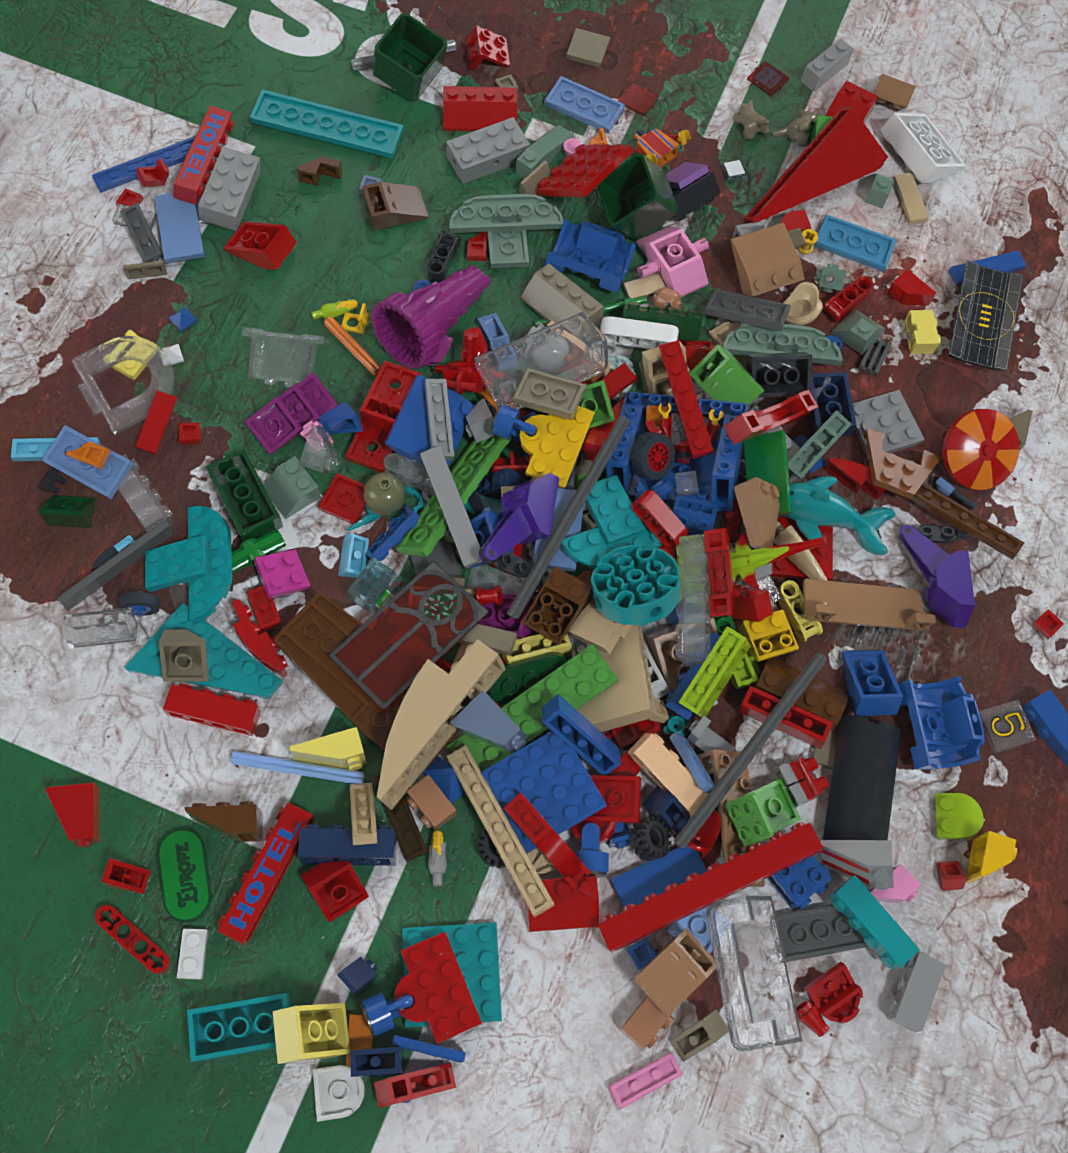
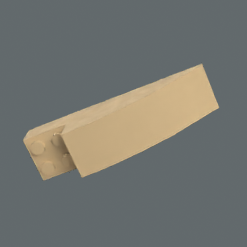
M477 639L474 644L472 643L466 648L465 655L460 661H456L452 665L449 674L428 659L406 693L386 743L377 798L390 810L394 808L457 730L450 722L482 691L487 693L506 669L499 654Z

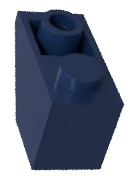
M507 467L485 475L478 484L477 492L482 496L501 500V487L517 486L525 482V476Z

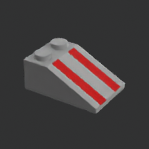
M820 840L823 846L821 860L829 870L847 878L856 875L863 885L869 888H876L878 890L894 888L892 840Z

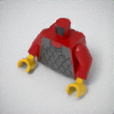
M661 403L659 405V412L662 414L660 417L661 432L667 435L666 437H669L671 442H673L675 452L678 453L677 461L682 464H688L692 454L680 415L671 413V416H669V412L672 409L671 404L668 403V411H663ZM715 409L710 411V418L703 417L711 444L717 437L718 421L724 416L723 411H720L719 418H715L713 415Z

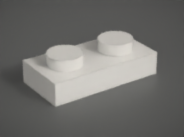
M183 929L177 972L178 979L203 980L208 930Z

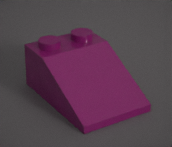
M503 594L502 604H485L484 607L489 612L477 624L517 633V639L532 636L534 630L521 622L532 606L534 599L531 597L520 617L514 619L507 612L517 595ZM466 612L464 621L472 622L473 612Z

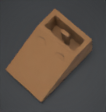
M686 928L674 937L634 980L667 1017L708 978L719 964Z

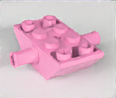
M668 226L636 241V244L650 262L637 268L641 279L654 273L660 274L665 286L679 292L681 297L708 285L703 260L699 254L709 249V244L705 238L691 243L681 228Z

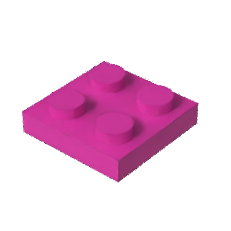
M296 549L255 558L254 564L268 599L309 590L310 583Z

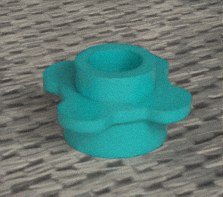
M673 714L668 715L669 720L663 729L666 735L678 733L684 737V729L687 727L688 721Z

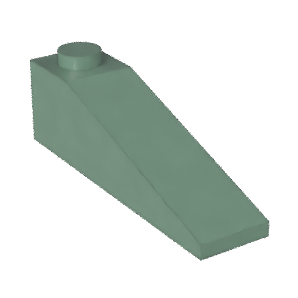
M560 125L552 129L530 145L517 158L516 174L525 179L543 161L546 160L549 164L563 149L564 142L567 139L573 138L574 134Z

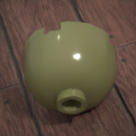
M381 472L368 479L364 487L363 499L371 512L378 515H390L397 509L400 510L405 502V488L397 476Z

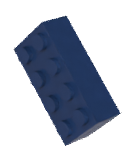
M306 825V828H300L298 858L303 865L349 861L352 866H396L397 836L395 829H391L390 826H377L376 844L353 845L352 829H344L342 825H331L330 829H320L319 825Z

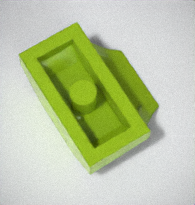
M748 651L730 679L737 690L757 683L758 675L761 673L755 658Z

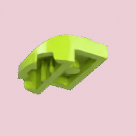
M935 793L938 840L968 841L973 839L982 830L984 823L983 812L979 804L972 797L963 793Z

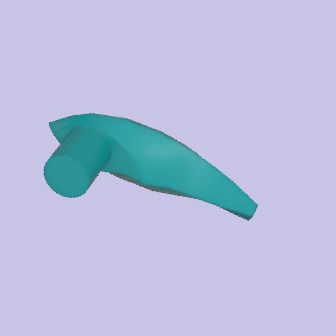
M366 505L365 508L368 514L351 525L347 531L372 523L380 518L381 515L371 512Z

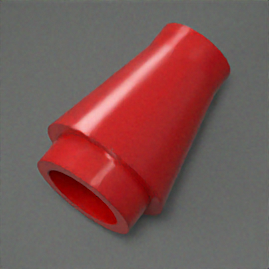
M807 999L796 1007L794 1012L800 1022L815 1032L818 1037L827 1033L829 1026L825 1023L815 1003H811Z

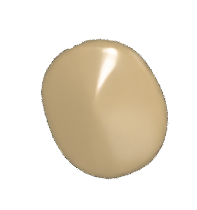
M810 282L800 283L790 297L783 302L784 304L791 305L785 323L806 325L815 320L820 314L823 304L819 299V290L815 284Z

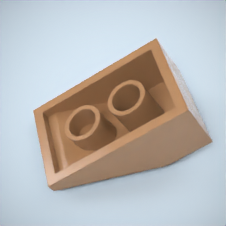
M757 477L734 486L750 546L757 549L773 547L780 506L778 500L780 495L777 487Z

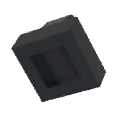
M51 467L37 488L43 492L48 491L57 494L60 490L55 487V482L63 485L66 479L59 474V470Z

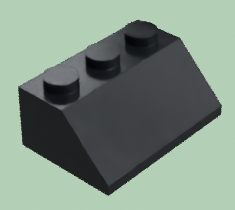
M707 172L682 189L671 188L678 210L676 215L669 220L681 221L690 212L698 211L704 203H710L715 200L714 197L721 192L713 172Z
M807 352L746 354V371L764 390L759 397L795 396L806 390H809L811 393L812 354Z

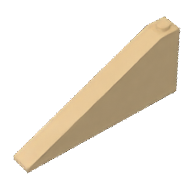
M632 625L624 639L619 638L610 654L597 649L619 681L577 710L601 732L657 717L642 627Z

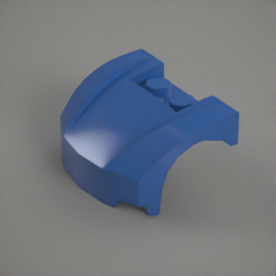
M565 219L553 252H548L545 266L550 264L561 273L567 267L572 272H581L587 274L589 278L601 279L599 287L617 293L629 268L636 244L627 243L624 241V235L604 226L586 221H581L579 225L571 224L569 220Z
M956 676L929 684H915L909 679L898 684L903 695L900 706H908L909 717L912 721L914 738L917 746L910 748L916 770L957 767L981 759L979 755L980 746L984 745L982 720L973 695L971 693L967 694L961 684V677Z

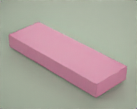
M670 1052L607 1087L620 1110L684 1074L673 1053Z

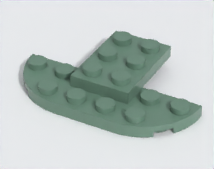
M483 195L464 201L463 205L453 212L450 219V233L487 232L490 268L529 267L526 230L562 229L564 220L556 206L553 207L546 202L545 198L537 195Z
M745 323L740 325V328L735 331H731L724 343V348L732 355L746 356V354L807 352L812 354V363L841 366L842 355L837 344L827 339L822 331L808 326L784 324L782 331Z

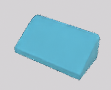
M349 533L344 537L338 572L339 576L364 578L367 559L366 552L369 545L368 538Z

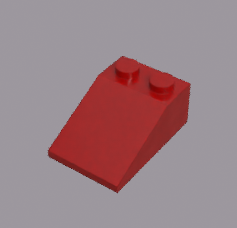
M846 80L825 116L834 117L842 107H853L865 123L873 111L878 96Z
M244 221L223 249L262 269L277 270L287 255L291 253L297 242L286 225Z

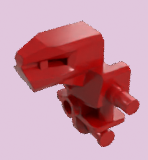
M471 327V329L465 330L461 360L452 361L448 365L435 366L436 373H443V379H446L447 388L456 390L458 394H463L464 391L481 393L483 387H487L491 381H503L505 377L504 373L492 370V365L488 364L487 344L478 327Z

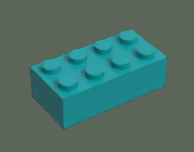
M283 993L187 1010L191 1062L199 1063L276 1049L273 1011L291 1007L290 995Z

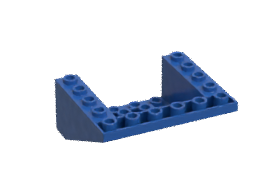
M626 392L620 416L628 418L630 424L607 462L606 467L607 478L617 475L631 501H635L638 482L642 478L636 475L637 473L633 471V467L630 464L631 448L634 445V441L645 433L647 406H659L662 403V407H668V403H670L672 409L669 412V416H671V413L679 414L674 396ZM697 398L703 417L710 418L709 413L712 409H715L713 414L715 418H719L720 411L724 413L723 418L718 421L717 437L712 443L713 454L695 459L691 455L689 463L682 464L677 461L678 453L675 452V461L668 475L659 480L644 479L651 490H653L651 486L660 480L664 483L668 480L671 481L674 487L660 497L664 503L668 502L669 505H675L678 495L718 504L717 511H732L736 494L734 486L737 485L743 442L734 445L728 437L724 426L741 414L748 412V404Z

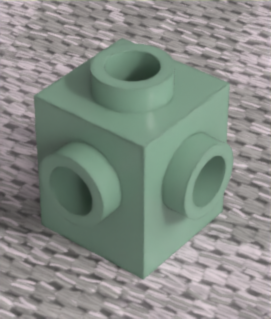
M828 263L827 267L822 266V270H818L816 281L819 282L818 286L822 287L821 290L833 293V289L842 291L847 271L839 269V265ZM829 275H833L831 281H827Z

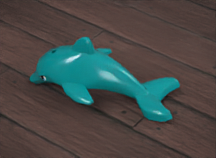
M823 476L812 479L807 483H789L792 513L783 515L794 520L799 531L808 540L822 537L818 526L841 527L856 530L860 543L867 552L875 555H885L888 553V549L882 543L877 530L886 521L894 518L896 513L892 508L877 507L860 515L845 499L828 490V488L838 482L836 477Z

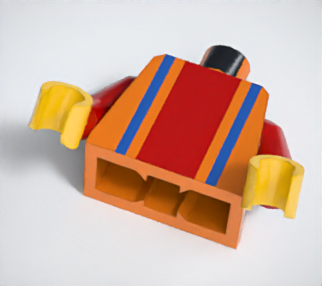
M639 129L634 134V138L637 140L634 154H644L659 167H662L677 156L679 144L685 145L687 143L686 140L691 139L688 130H683L678 135H670L654 129L646 134L642 129Z

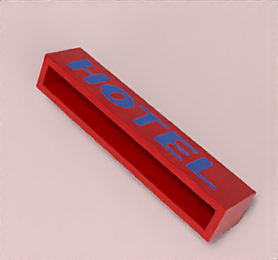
M213 106L209 107L173 184V198L196 205L199 198L202 197L205 190L204 186L208 183L222 146L228 142V133L233 131L234 121H232V112Z
M287 803L285 808L281 807L276 816V820H278L276 825L268 830L264 839L266 841L264 847L257 850L253 858L255 863L252 869L245 872L241 883H243L241 889L233 894L229 903L231 905L227 914L223 913L217 924L219 933L244 946H247L298 851L300 828H306V825H312L314 821L311 813L290 803Z

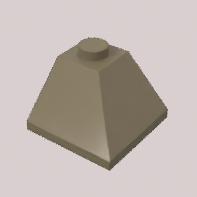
M164 630L159 640L163 682L209 681L205 639L189 630Z

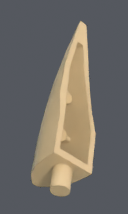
M777 522L776 532L778 535L774 538V543L777 546L804 542L791 525L784 529ZM809 549L787 557L810 579L828 581Z

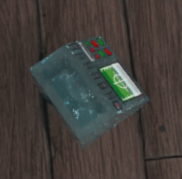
M372 557L347 591L349 600L374 615L406 584L391 568ZM407 591L402 596H400L394 603L399 604V602L405 596ZM388 607L377 618L385 622L393 609Z

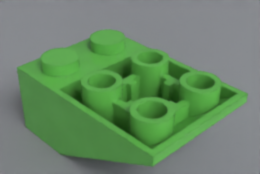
M719 344L689 373L714 400L747 403L749 407L764 392L763 388L735 357Z

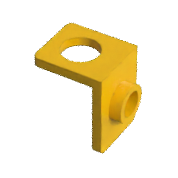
M362 304L360 315L345 313L342 327L346 331L359 334L364 333L365 325L368 326L370 319L366 304ZM350 319H356L358 325L350 327L347 325V322Z

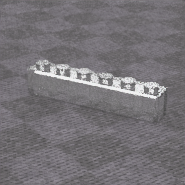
M704 534L679 537V545L676 548L679 558L678 567L680 570L681 592L679 604L676 605L679 624L676 625L678 645L675 647L677 658L684 665L703 664L711 652L708 554L705 552Z

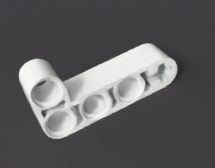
M604 317L601 322L598 350L605 354H612L616 351V345L653 349L659 347V345L678 340L679 329L668 324Z

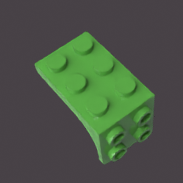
M782 778L725 803L744 847L768 839L775 832L801 820Z

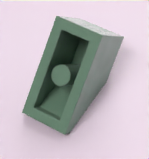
M877 173L865 202L883 209L894 179Z

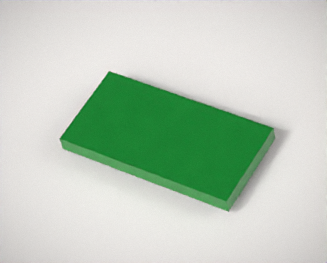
M780 430L745 440L747 481L757 477L775 485L780 495L778 497L780 503L778 515L792 513L785 431Z

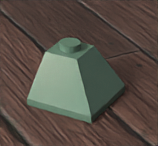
M854 308L831 331V335L839 337L843 343L863 354L881 336L886 328Z

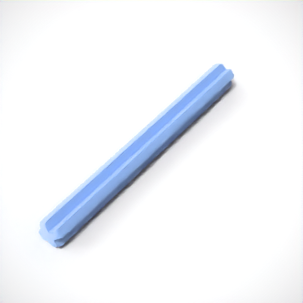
M237 751L232 752L231 763L234 765L351 784L364 783L365 779L364 772L350 771L348 769Z

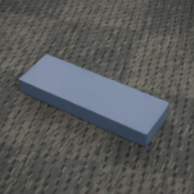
M674 733L669 738L700 789L710 793L715 787L714 782L688 740L682 735Z

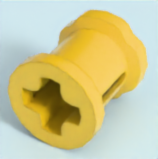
M806 229L802 232L806 245L798 248V251L805 255L812 253L814 244L818 240L816 231Z

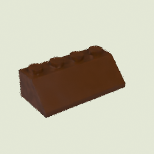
M769 658L754 688L782 699L802 671L775 658ZM814 677L794 705L833 722L831 727L833 731L844 712L849 694Z

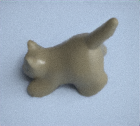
M752 100L745 104L742 103L739 113H735L733 119L736 123L744 126L743 138L751 140L758 132L766 135L769 132V120L753 109Z
M816 108L813 112L800 110V118H796L788 127L777 130L772 135L777 137L788 135L798 145H807L810 141L811 129L819 115L820 109Z

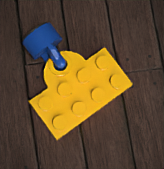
M505 404L500 405L491 426L492 434L508 440L511 435L520 438L521 447L525 452L532 455L525 475L537 478L552 473L559 477L558 488L565 489L595 412L578 406L572 420L551 414L548 416L540 414L522 422L518 420L520 410Z

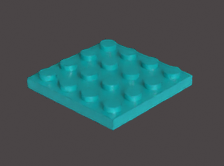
M497 922L403 928V949L446 932L481 1022H502ZM403 960V963H404V977H405V976H407L409 973H408V970H407V968H406L405 962H404V960ZM405 1019V1028L429 1026L427 1021L413 1023Z

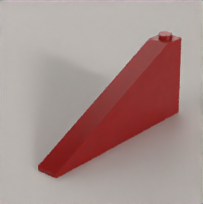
M842 107L747 214L744 220L757 223L871 174L884 165L888 156L853 107Z

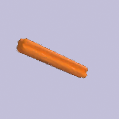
M333 317L325 319V327L373 375L378 374L381 366Z

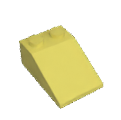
M357 727L289 746L294 760L299 762L349 769L350 771L359 770L364 764H367Z

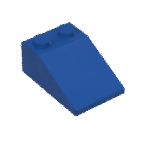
M884 650L842 651L843 668L849 694L848 699L854 715H897L903 695Z

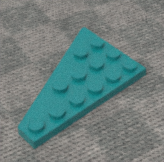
M184 603L180 605L124 667L130 673L135 672L163 679L159 640L163 631L189 630L205 639L209 681L186 683L207 686L222 691L243 693V695L258 696L264 699H270L284 683L283 680L207 621L202 620L192 623L189 620V607Z

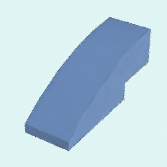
M494 313L478 318L481 332L498 371L501 372L518 367L517 355L510 344L509 335L497 314Z

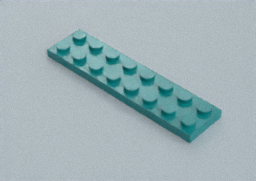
M263 89L250 115L251 123L392 159L404 131V127L401 124Z

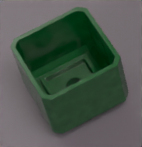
M401 13L375 45L372 73L409 100H418L442 69L447 49L446 39L408 13Z
M641 153L635 154L615 168L597 185L609 224L630 239L636 241L675 216L678 210L665 171Z

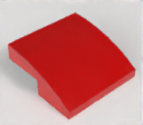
M646 719L610 730L620 749L635 744L645 733L654 734L661 731V728L657 721Z

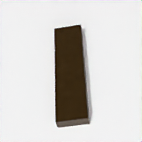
M380 775L372 778L377 791ZM403 795L392 810L383 803L407 863L429 854L405 796Z

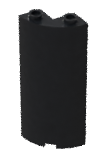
M841 716L823 840H888L902 729L881 720L879 723L869 721L867 717Z

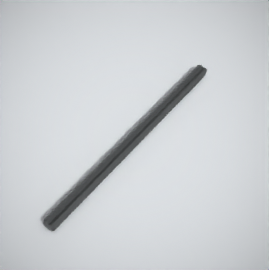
M620 416L617 419L510 606L507 612L510 617L518 619L629 426L630 420L625 416Z
M817 652L674 839L675 845L679 848L685 849L826 663L827 658L822 653Z

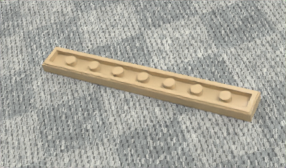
M467 745L447 755L446 757L532 915L536 917L553 907L555 904Z

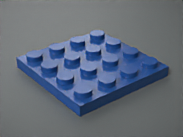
M553 731L481 772L527 853L536 849L537 846L504 809L520 793L526 797L558 835L607 806L575 750Z

